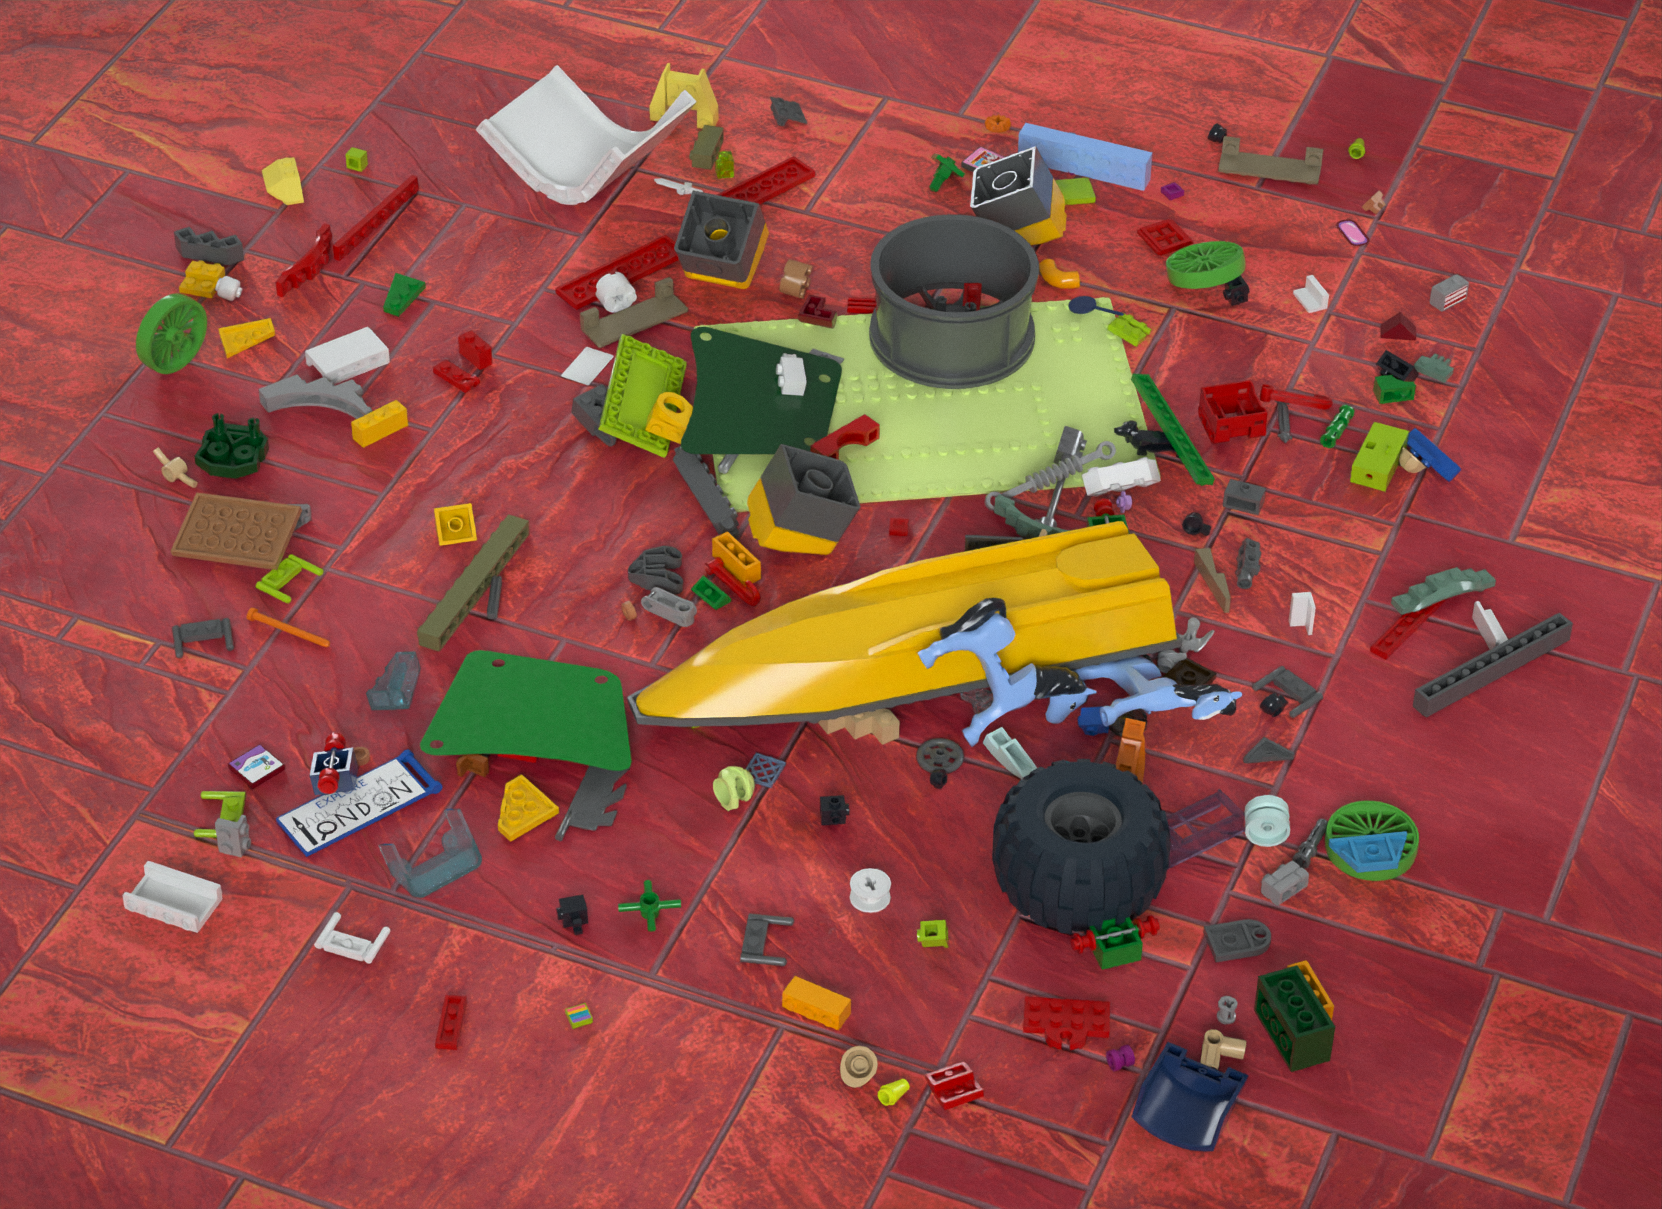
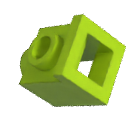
M946 920L920 921L921 929H917V940L922 943L923 947L944 946V948H948V926Z

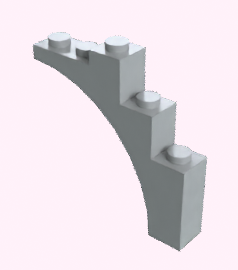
M294 375L258 389L260 403L268 413L294 406H321L342 411L358 419L372 412L371 407H368L362 398V387L357 385L353 379L334 386L326 377L306 383L298 375Z

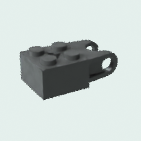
M601 384L573 398L571 413L592 436L595 435L606 445L613 446L616 444V437L598 430L607 394V389Z

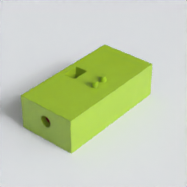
M1374 422L1352 465L1350 482L1386 491L1400 463L1399 457L1402 448H1407L1409 431Z

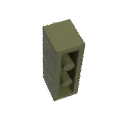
M704 125L702 131H699L698 140H695L694 149L690 151L689 159L692 160V167L712 170L724 142L723 127Z

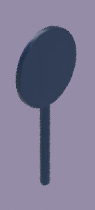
M1089 296L1076 297L1068 304L1069 310L1076 314H1086L1096 309L1120 316L1124 315L1122 312L1096 306V300Z

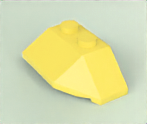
M294 157L278 159L262 170L267 193L283 201L286 205L304 203L300 177Z

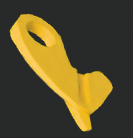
M664 392L658 396L654 409L661 419L686 431L693 406L683 396L674 392ZM664 403L674 404L681 410V413L669 411L664 406Z

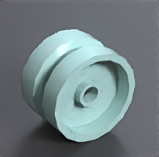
M1273 795L1258 796L1250 800L1245 806V834L1247 839L1253 844L1271 847L1281 844L1289 837V807L1282 798Z

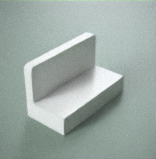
M1313 275L1306 277L1305 288L1293 291L1294 296L1308 313L1324 310L1328 307L1329 294Z
M1311 592L1292 593L1289 613L1290 627L1305 626L1308 635H1312L1316 609Z

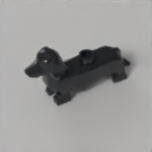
M1133 420L1126 421L1122 426L1114 428L1116 435L1125 437L1127 443L1130 442L1135 449H1138L1137 455L1146 456L1147 451L1150 453L1164 451L1176 453L1164 432L1139 430L1137 422Z

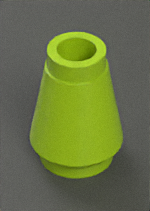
M1356 139L1349 147L1348 151L1352 158L1359 159L1364 156L1365 146L1363 139Z

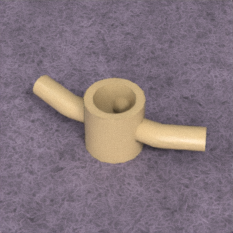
M159 447L153 451L164 465L161 471L166 480L174 482L179 478L192 488L197 486V481L185 475L188 468L181 458L175 457L170 461Z

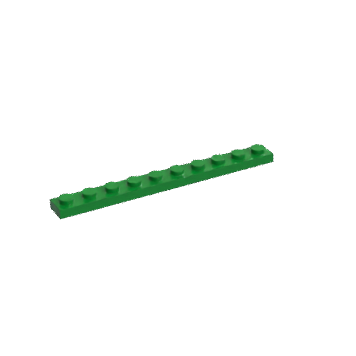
M1133 374L1131 381L1194 482L1201 486L1213 485L1215 481L1214 476L1150 375Z

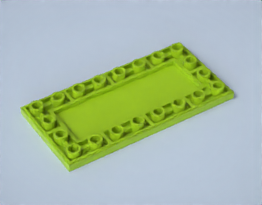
M622 334L619 339L598 430L665 458L668 454L670 440L645 431L647 418L660 394L674 392L680 395L687 362L663 350L651 347L647 343L635 340L631 336ZM664 403L667 409L674 412L677 411V406L674 404Z

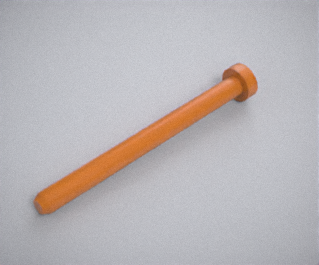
M251 607L247 613V620L260 621L325 648L330 646L329 640L258 613L256 608Z

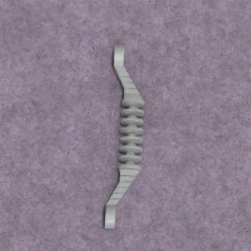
M1104 441L1097 446L1095 452L1081 458L1077 455H1072L1071 460L1065 458V463L1059 461L1058 465L1052 464V469L1048 466L1045 468V471L1041 469L1039 474L1034 472L1033 478L1030 475L1026 476V483L1002 494L999 492L989 493L985 497V506L987 509L994 511L995 506L990 503L992 496L1002 495L1006 498H1011L1027 490L1035 493L1037 488L1042 490L1044 485L1049 487L1050 482L1055 484L1056 479L1062 481L1063 476L1068 478L1069 473L1075 475L1076 471L1082 472V465L1098 458L1109 460L1115 455V446L1110 441ZM1103 446H1107L1110 449L1109 455L1103 454Z

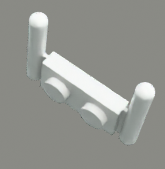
M335 912L314 946L318 949L324 948V951L355 960H364L370 964L388 937L390 928L383 927L372 944L371 941L334 931L333 929L341 918V914Z

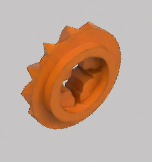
M992 115L985 120V127L991 132H1005L1011 127L1010 118H1006L1005 115Z

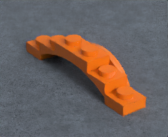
M1126 718L1116 761V769L1122 772L1128 770L1136 775L1138 780L1143 782L1145 770L1144 729L1146 722Z

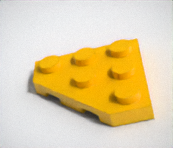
M520 775L505 785V794L502 800L500 819L498 820V831L511 842L559 814V807L528 779Z

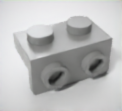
M241 815L238 822L218 818L215 822L219 852L242 858L245 851L249 850L251 846V838H249L248 832L249 824H247L246 816Z

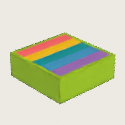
M586 1003L565 1009V1014L572 1029L593 1023V1018Z

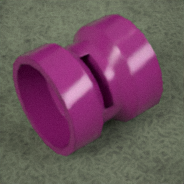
M1127 1044L1121 1046L1118 1050L1112 1049L1106 1052L1107 1063L1113 1072L1121 1070L1123 1066L1130 1067L1135 1064L1134 1053Z

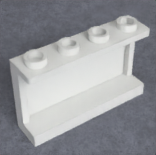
M369 327L305 351L306 364L308 366L314 365L322 376L326 377L333 384L390 363L389 349Z
M147 861L144 865L145 876L132 893L125 892L122 895L125 909L196 933L199 932L223 899L220 884L151 861Z

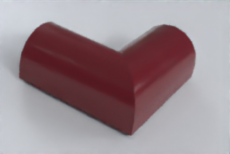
M808 295L798 314V320L802 323L833 329L837 320V311L823 309L826 298Z

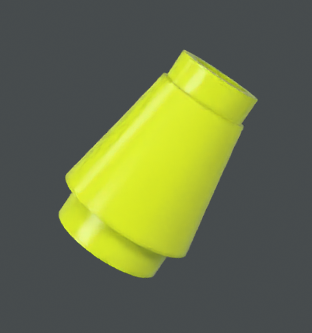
M900 1079L881 1086L878 1091L880 1102L885 1106L894 1105L909 1090V1083L905 1079Z

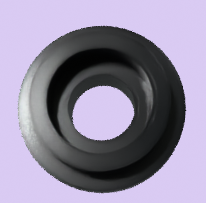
M944 769L934 770L930 776V784L937 789H941L946 785L948 780L946 771Z

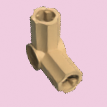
M1208 1030L1205 1033L1202 1044L1200 1063L1218 1070L1220 1055L1243 1059L1246 1040L1223 1036L1218 1030Z

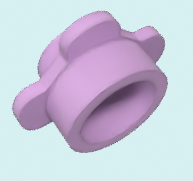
M1122 491L1121 496H1118L1116 500L1120 513H1124L1125 510H1129L1132 506V498L1130 495H1126L1125 491Z

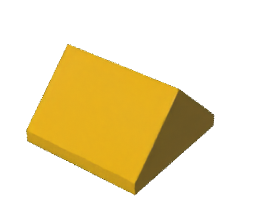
M471 503L434 508L435 529L439 546L477 541Z

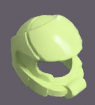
M728 766L720 771L718 778L713 782L715 796L721 803V806L727 811L737 809L739 807V799L748 801L754 793V779L751 773L742 767Z

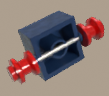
M340 733L329 734L326 738L324 751L313 754L309 776L315 795H328L337 792L345 793L355 790L358 763L354 748H344L346 739Z

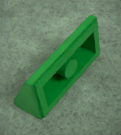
M704 575L691 588L696 595L715 610L732 601L726 593Z

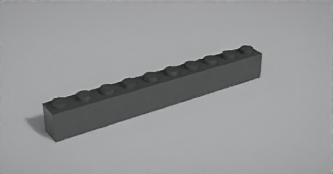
M1561 613L1546 619L1415 689L1413 707L1424 717L1436 713L1569 641L1573 623Z

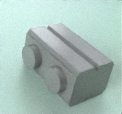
M1293 860L1286 865L1281 864L1274 873L1266 874L1263 877L1261 893L1266 898H1270V901L1276 906H1279L1308 886L1309 873L1302 867L1300 868Z

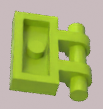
M1124 313L1123 316L1119 315V318L1117 317L1108 325V331L1135 347L1145 340L1146 335H1150L1152 329L1147 327V324L1144 322H1138L1130 314L1126 315Z

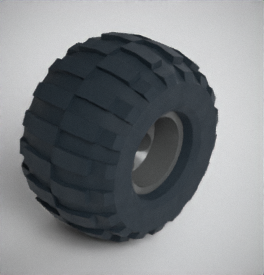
M1077 759V762L1061 760L1052 762L1051 766H1048L1046 769L1039 767L1031 771L1029 775L1021 779L1016 786L1014 785L1008 791L1003 804L1001 803L994 823L992 860L1002 892L1007 893L1010 903L1024 916L1030 915V919L1034 920L1036 924L1044 928L1048 926L1059 929L1060 933L1072 935V931L1084 932L1086 935V931L1089 930L1090 926H1094L1096 930L1101 931L1103 921L1115 918V927H1118L1125 922V918L1129 917L1133 921L1149 908L1152 899L1157 898L1166 879L1171 846L1170 830L1165 810H1161L1160 800L1146 784L1138 780L1136 775L1128 770L1122 772L1116 769V765L1104 761L1102 764L1090 762V759Z

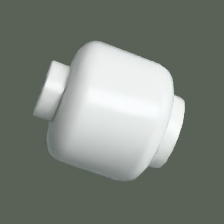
M230 276L219 278L215 287L217 295L229 301H233L236 297L239 298L243 290L240 287V281Z

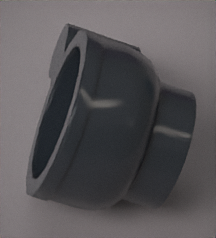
M1216 123L1208 134V140L1222 143L1224 136H1227V129Z
M1190 513L1183 520L1182 527L1186 533L1197 535L1201 532L1205 536L1210 534L1211 526L1204 524L1199 513Z
M1273 693L1261 702L1260 709L1266 714L1276 717L1284 710L1288 702L1282 695L1278 696L1276 693Z

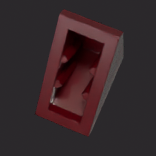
M1399 312L1381 324L1380 336L1384 339L1416 341V326Z

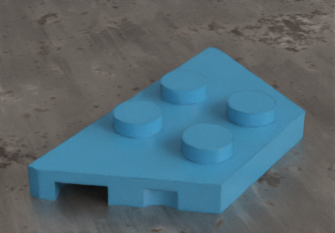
M1407 831L1329 839L1328 845L1357 873L1398 869L1407 838Z

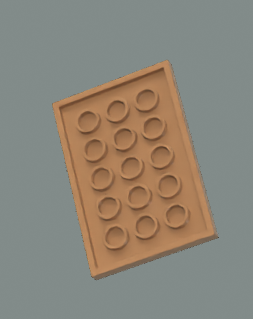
M196 492L173 544L171 554L178 557L277 570L302 509L300 506Z

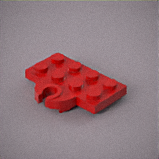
M1025 996L1023 1033L1045 1034L1046 1043L1050 1048L1055 1047L1061 1050L1063 1038L1070 1039L1069 1050L1077 1048L1081 1050L1086 1044L1087 1037L1109 1038L1110 1002Z

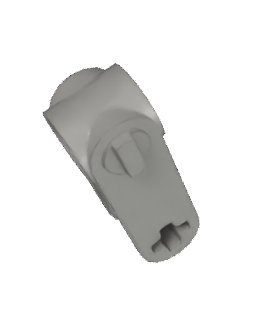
M654 587L648 596H644L641 599V604L645 610L679 626L687 627L694 623L697 608L689 600H685L658 587Z

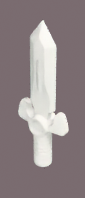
M664 178L654 179L657 184L677 189V193L680 195L692 194L693 190L703 192V190L693 188L692 183L685 182L683 185Z

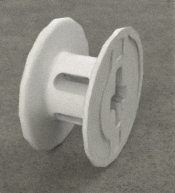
M868 868L856 872L851 877V893L849 898L851 904L856 909L862 912L873 913L879 912L889 905L891 881L885 872Z

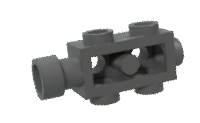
M1248 538L1242 541L1236 558L1237 570L1235 574L1237 586L1241 589L1250 588L1254 575L1257 576L1260 571V543Z

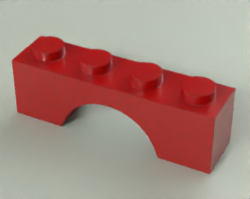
M864 414L813 443L810 452L839 460V449L850 444L867 446L878 440L880 424Z

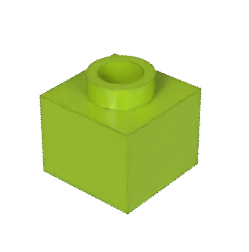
M352 147L345 154L348 169L362 172L368 165L367 151Z

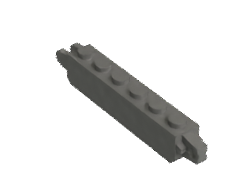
M681 445L675 448L676 455L673 461L718 534L728 531L734 538H737L739 535V530L737 529L739 523L736 518L739 516L734 507L729 508L731 503L727 496L722 497L724 492L719 484L715 486L717 481L712 473L708 475L710 471L705 462L701 464L703 460L700 454L687 453L682 449Z

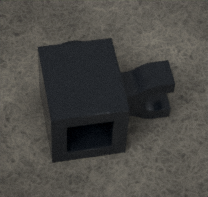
M583 894L560 898L559 907L556 908L557 919L562 920L563 928L573 926L574 935L583 934L581 926L588 924V910Z

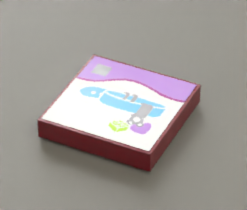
M259 744L229 762L228 768L254 789L284 771L285 765Z

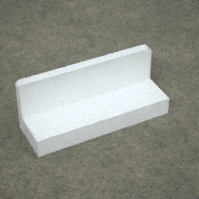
M1475 601L1472 618L1489 649L1507 641L1508 639L1492 610H1484L1480 602Z

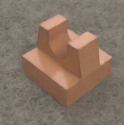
M1378 191L1362 208L1365 211L1371 210L1374 214H1377L1386 205L1381 198L1383 194Z

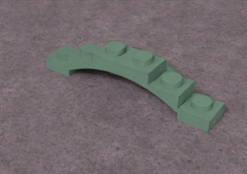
M998 495L995 498L994 513L1006 518L1005 523L1013 526L1017 532L1016 534H1019L1024 540L1039 537L1042 529H1046L1048 535L1071 531L1047 526L1027 517L1014 506L1015 501L1002 495Z
M1456 567L1426 576L1424 583L1409 587L1408 593L1392 597L1391 604L1401 615L1417 612L1434 603L1459 594L1473 591L1482 592L1485 589L1494 587L1496 580L1485 569L1475 572L1472 568L1461 571Z

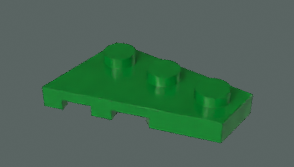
M395 273L383 306L384 312L399 317L426 288V283Z

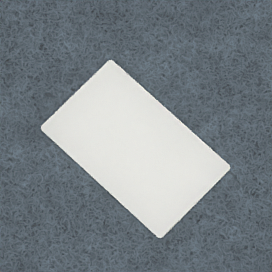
M586 347L563 372L561 377L589 385L614 356Z

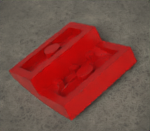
M964 1061L925 1074V1079L932 1093L944 1110L984 1097L982 1087L975 1081L973 1071Z

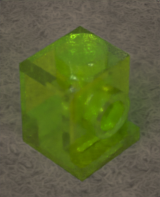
M718 152V159H715L717 179L734 177L732 152Z

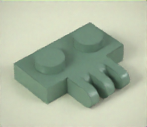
M1434 354L1431 358L1421 356L1414 364L1417 372L1444 383L1451 377L1454 368L1449 366L1451 360L1447 358L1444 362L1445 357L1440 356L1438 359V354Z

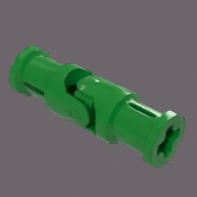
M1342 405L1339 408V413L1333 417L1330 425L1326 428V433L1320 438V443L1324 447L1333 448L1336 445V440L1341 437L1343 431L1348 426L1349 419L1354 417L1355 411L1351 406Z

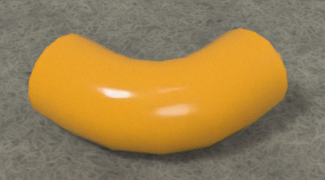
M1045 259L1040 262V273L1043 279L1051 286L1060 289L1080 287L1078 271H1060L1052 259Z

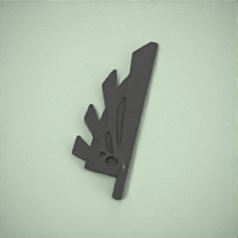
M589 766L555 835V839L562 841L569 826L594 831L598 826H612L617 816V810L604 813L606 807L624 798L627 788L626 784H623L614 792L612 790L614 783L630 767L622 771H612Z

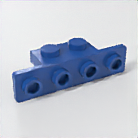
M1416 428L1409 433L1407 446L1411 448L1409 451L1416 458L1420 456L1422 458L1421 462L1427 468L1431 466L1448 482L1461 471V468Z

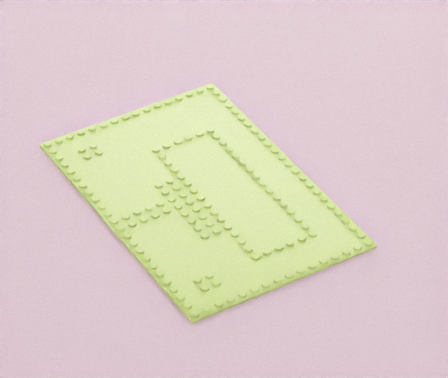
M1094 298L1096 306L1113 310L1110 298ZM1071 300L1031 302L1030 313L1035 326V344L1027 362L1015 373L1000 381L966 389L929 387L906 380L890 371L878 360L870 345L869 327L872 314L837 316L833 329L802 323L798 319L737 322L694 327V329L697 327H709L806 353L816 349L844 358V361L840 364L842 373L827 435L864 414L880 424L878 440L867 446L850 444L839 449V460L848 466L859 503L979 495L991 492L1004 493L1026 483V476L1030 475L1033 478L1034 472L1039 474L1041 469L1045 471V468L1048 466L1052 469V464H1056L1053 461L1065 426L1081 431L1084 435V440H1087L1084 451L1080 450V452H1083L1082 457L1095 452L1097 446L1104 441L1113 443L1116 452L1109 460L1098 458L1082 465V472L1076 471L1075 475L1069 473L1063 488L1085 487L1082 474L1087 473L1088 469L1093 467L1102 468L1112 466L1118 462H1133L1143 457L1156 461L1154 453L1147 451L1146 456L1137 455L1138 449H1135L1130 442L1127 443L1125 437L1114 433V428L1122 426L1124 422L1129 420L1136 421L1139 430H1147L1136 387L1131 381L1132 373L1122 338L1107 330L1108 325L1116 319L1115 314L1096 309L1086 314H1076L1069 310L1068 304ZM708 333L700 334L703 340L708 341L712 338ZM820 375L819 380L827 383L830 382V377ZM812 438L804 439V443L808 446L816 442ZM1107 446L1102 447L1103 454H1110V449ZM712 454L717 485L719 484L724 492L722 497L727 496L731 503L729 508L734 507L736 512H748V496L759 478H761L774 454H739L726 474L718 472V466L726 454ZM1050 482V486L1046 487L1044 485L1042 490L1055 489L1056 483L1052 484Z

